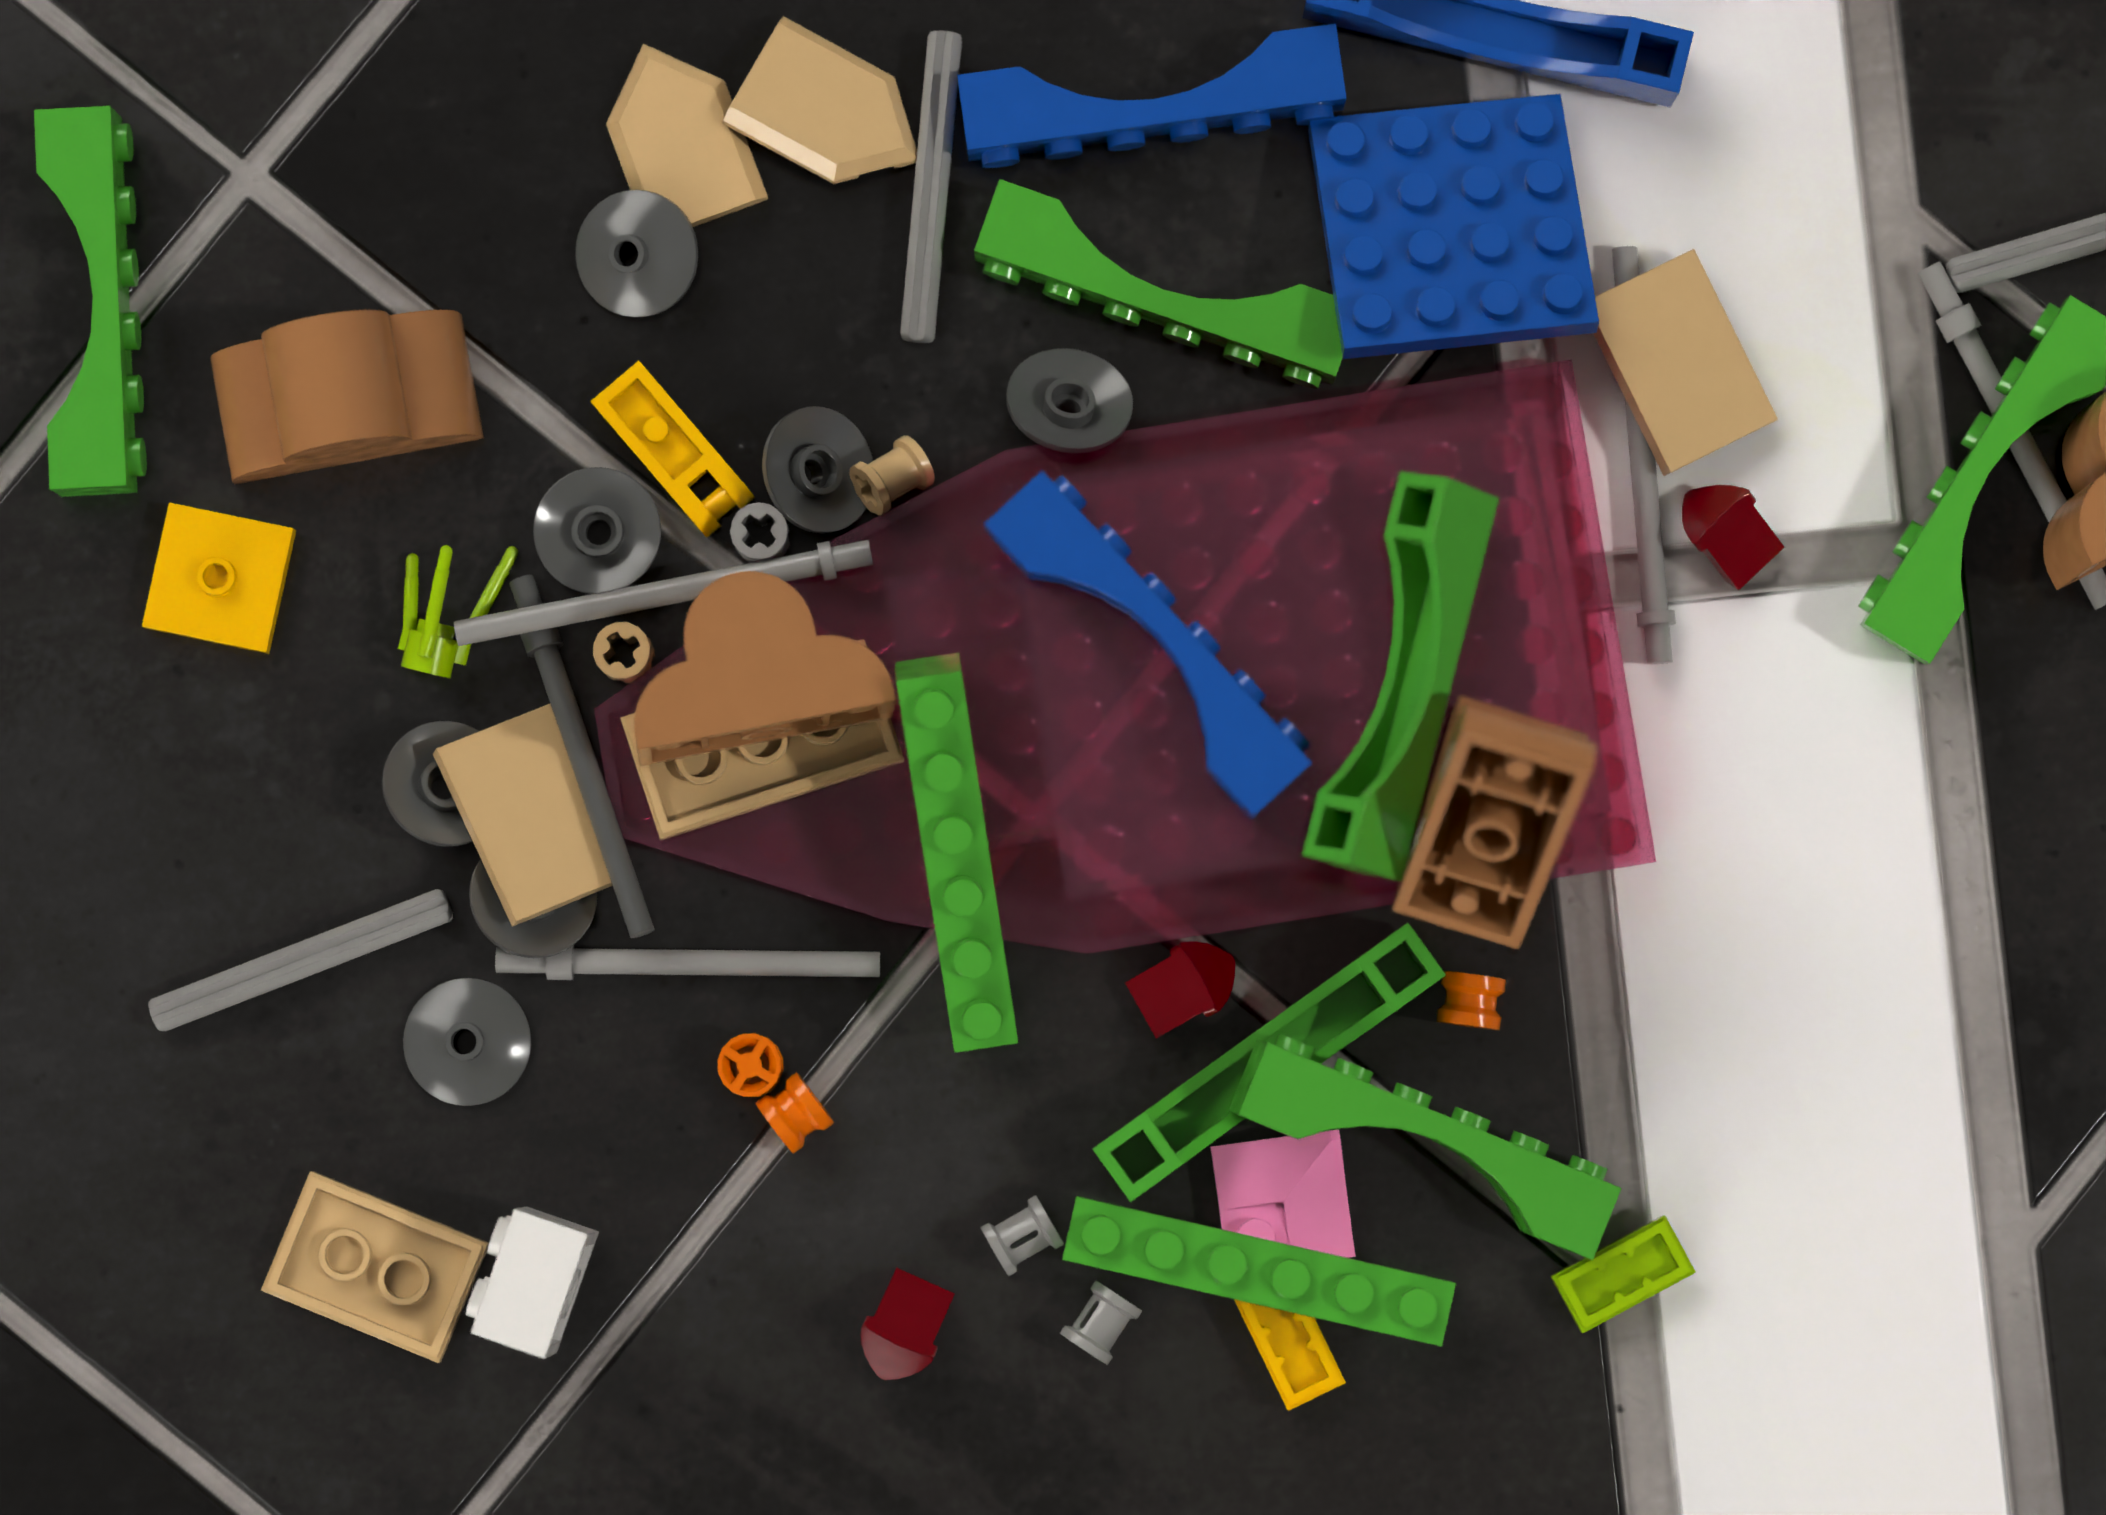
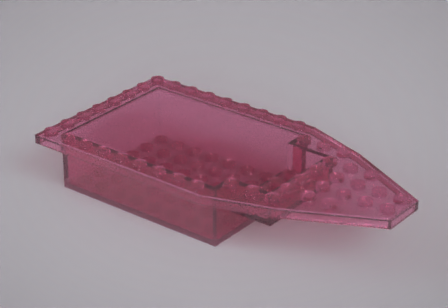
M1572 359L1127 430L1112 444L1092 452L1066 453L1052 450L1042 445H1034L1005 450L889 510L885 514L830 541L831 547L869 540L874 565L836 572L837 579L824 581L823 575L787 582L806 602L813 618L816 636L836 635L855 641L864 639L867 648L874 652L886 667L896 698L891 721L904 757V762L660 841L620 717L635 713L643 691L659 673L675 664L685 662V649L683 645L594 709L606 787L623 838L887 922L935 929L897 689L895 662L959 653L1003 941L1092 954L1393 905L1399 881L1352 872L1302 856L1318 791L1339 771L1358 744L1373 714L1386 675L1393 635L1394 595L1391 564L1384 532L1399 473L1402 471L1449 477L1499 498L1418 820L1422 812L1430 776L1448 720L1459 695H1463L1589 735L1590 741L1597 743L1593 772L1548 880L1655 863L1656 856ZM1042 470L1053 482L1060 475H1063L1078 490L1088 503L1080 512L1091 524L1099 530L1107 523L1132 550V553L1125 560L1143 579L1149 572H1152L1175 596L1177 601L1170 609L1186 627L1196 620L1216 640L1222 649L1214 657L1231 675L1237 670L1242 669L1265 694L1266 699L1259 706L1276 724L1286 717L1311 744V747L1304 753L1312 762L1309 768L1252 820L1248 818L1206 772L1204 736L1195 702L1179 669L1157 640L1129 615L1097 596L1063 584L1028 579L985 532L984 523Z

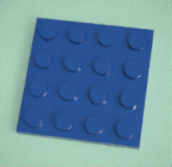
M1561 94L1335 116L1334 118L1309 122L1308 132L1343 359L1597 333L1599 317Z

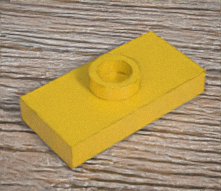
M1234 1299L1288 1411L1346 1383L1314 1317Z

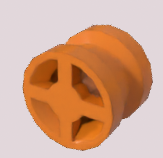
M1444 971L1446 975L1442 978L1441 984L1446 990L1445 1004L1437 1010L1436 1022L1499 1031L1501 1017L1496 1012L1497 998L1505 992L1506 979Z
M755 1033L740 1034L730 1039L723 1046L718 1057V1074L722 1083L732 1093L743 1097H760L771 1092L780 1082L784 1071L783 1056L778 1046L769 1038Z
M797 1072L786 1079L785 1089L777 1095H765L755 1102L770 1126L793 1154L804 1146L805 1137L815 1129L825 1131L834 1124L827 1110Z

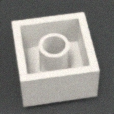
M530 1207L515 1208L512 1215H507L506 1218L500 1216L487 1251L488 1254L497 1256L490 1277L485 1276L484 1280L478 1278L466 1309V1315L475 1318L470 1333L543 1359L556 1354L599 1231Z

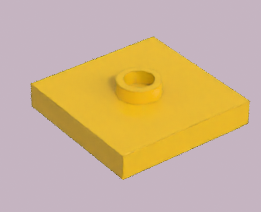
M169 502L142 627L269 654L296 530L281 525Z

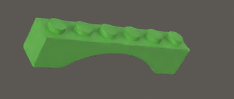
M111 106L34 110L36 173L57 195L77 229L88 260L93 295L91 333L82 368L66 401L47 425L49 488L61 497L137 493V476L146 475L147 458L143 438H135L134 413H142L144 409V391L141 376L132 375L131 350H140L141 325L138 312H130L129 287H137L139 280L137 254L135 249H127L126 224H135L136 203L133 187L124 186L123 162L132 161L131 126L129 123H122V117Z
M999 179L974 249L975 261L985 264L982 271L984 274L1014 285H1018L1021 277L1044 284L1042 292L1044 295L1066 304L1078 306L1080 298H1084L1104 305L1105 307L1102 312L1104 316L1126 325L1138 326L1140 319L1156 323L1165 327L1162 333L1164 337L1183 345L1198 347L1202 339L1225 347L1222 354L1223 357L1247 367L1258 368L1262 360L1285 368L1282 377L1304 387L1318 389L1321 381L1331 385L1334 384L1343 357L1332 294L1303 284H1298L1273 294L1236 300L1196 298L1163 290L1129 274L1104 256L1077 228L1059 199Z
M2072 295L2063 301L2060 308L2051 302L2047 304L2029 333L2030 336L2038 340V343L2028 359L2024 362L2014 357L1995 387V390L2004 395L1991 417L1982 411L1977 415L1960 443L1970 449L1957 471L1946 465L1926 497L1936 504L1923 525L1914 520L1910 522L1892 553L1902 558L1888 580L1878 574L1858 607L1868 612L1861 622V626L1924 665L1932 662L1964 611L1961 584L1963 540L1973 504L1988 474L2010 445L2037 421L2065 405L2096 395L2106 386V316Z
M1400 471L1384 532L1391 564L1394 595L1393 635L1386 675L1373 714L1358 744L1339 771L1318 791L1302 856L1352 872L1402 882L1499 501L1498 497L1449 477Z
M952 653L895 662L897 689L954 1053L1018 1043L1015 1013L960 654Z
M1406 923L1092 1149L1131 1202L1245 1119L1228 1110L1257 1040L1275 1044L1278 1034H1282L1315 1048L1310 1060L1321 1064L1407 1004L1446 974L1410 924Z
M1278 1034L1275 1044L1261 1040L1256 1041L1228 1110L1229 1112L1296 1139L1326 1130L1359 1126L1402 1129L1422 1135L1453 1151L1478 1171L1504 1201L1521 1232L1582 1257L1594 1259L1622 1189L1603 1181L1608 1170L1607 1168L1575 1155L1571 1156L1568 1166L1545 1157L1549 1145L1517 1131H1513L1510 1141H1506L1487 1133L1491 1123L1490 1120L1458 1107L1454 1108L1451 1117L1428 1108L1432 1096L1396 1082L1392 1093L1369 1084L1374 1072L1340 1058L1337 1059L1334 1069L1310 1060L1315 1048L1282 1034Z
M1076 1195L1062 1260L1441 1347L1456 1283L1450 1280L1271 1241Z

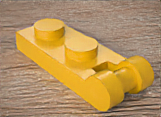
M639 360L590 401L706 538L721 527L718 520L734 506L737 505L739 509H742L755 498L748 487ZM709 472L720 486L704 500L700 501L691 491L690 487Z

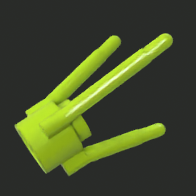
M444 545L440 549L426 618H419L418 624L419 558L415 553H410L406 557L403 629L398 649L404 650L401 667L451 678L454 663L466 666L471 644L458 646L457 640H453L455 635L454 627L439 623L452 558V548L448 545ZM510 546L506 549L469 618L488 614L518 556V549L516 547Z

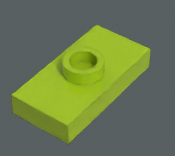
M1662 1215L1597 1250L1593 1260L1584 1257L1551 1275V1278L1580 1332L1585 1333L1696 1273L1666 1216Z

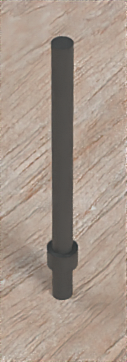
M533 575L521 576L509 583L518 608L543 604ZM554 627L520 634L527 656L535 657L630 938L647 935L653 932L655 928L559 651L564 645L559 629Z

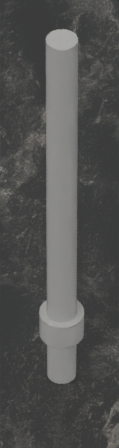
M1941 261L1921 270L1918 272V275L1941 317L1936 320L1940 331L1947 343L1954 341L1991 414H1993L2004 397L2002 393L1995 390L2001 375L1976 328L1981 326V323L1971 304L1963 305ZM2028 429L2009 448L2048 522H2050L2056 511L2067 501ZM2101 568L2079 579L2094 609L2105 606L2106 575Z
M573 945L566 951L551 957L524 958L510 954L497 947L495 970L496 973L546 974L547 980H573L574 974L880 977V952L574 948Z

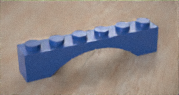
M1306 0L1302 17L1325 24L1336 23L1338 27L1670 108L1680 92L1694 34L1693 31L1631 16L1579 12L1519 0Z
M1336 23L1272 32L1249 57L1224 75L1192 90L1156 99L1111 100L1081 95L1048 83L1021 66L957 75L968 161L982 160V167L984 168L1014 165L1020 162L1019 154L1044 151L1046 159L1071 158L1083 153L1082 146L1107 143L1108 150L1110 151L1131 150L1146 145L1145 137L1170 134L1171 142L1196 141L1208 137V129L1233 125V131L1236 134L1256 133L1270 129V120L1296 117L1297 125H1309V122L1313 120L1334 118L1333 112L1342 111L1347 99Z
M1042 470L984 523L985 532L1028 579L1063 584L1097 596L1129 615L1157 640L1179 669L1195 702L1204 736L1206 772L1248 818L1252 820L1309 768L1312 762L1304 753L1311 747V744L1286 717L1277 724L1259 706L1266 699L1265 694L1242 669L1237 670L1231 675L1214 656L1222 648L1199 622L1194 620L1186 627L1174 614L1170 607L1177 599L1156 575L1149 572L1142 579L1127 563L1125 559L1132 553V550L1107 523L1099 530L1091 524L1080 512L1088 503L1078 490L1063 475H1060L1053 482Z

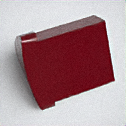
M1712 485L1689 490L1684 495L1682 505V522L1688 538L1699 552H1704L1723 579L1737 590H1740L1785 548L1754 507L1756 499L1749 489L1733 485Z
M1198 941L1181 942L1170 949L1171 956L1125 982L1155 1038L1160 1037L1202 1012L1205 1016L1210 1017L1223 1008L1230 997L1235 979L1236 964L1231 954L1208 943Z
M896 1268L874 1317L867 1316L861 1327V1344L864 1355L879 1378L894 1380L912 1376L922 1371L933 1361L938 1350L933 1342L955 1293Z

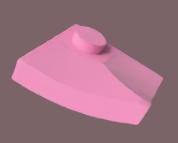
M1339 1129L1323 1131L1300 1139L1283 1136L1210 1146L1221 1229L1347 1258L1356 1257Z

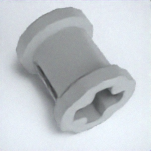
M760 502L748 504L740 509L732 520L730 529L732 543L741 557L749 563L783 557L789 549V526L783 515L772 505ZM753 521L760 526L766 525L769 521L775 523L770 530L775 541L768 548L760 542L752 548L747 546L751 537L746 528Z
M1036 1195L1028 1199L1027 1208L996 1226L988 1222L980 1227L1008 1276L1017 1272V1264L1049 1245L1055 1249L1064 1245L1059 1233Z
M1095 1280L1091 1286L1093 1295L1074 1324L1072 1326L1065 1325L1060 1334L1108 1365L1113 1358L1110 1349L1130 1319H1138L1142 1310Z

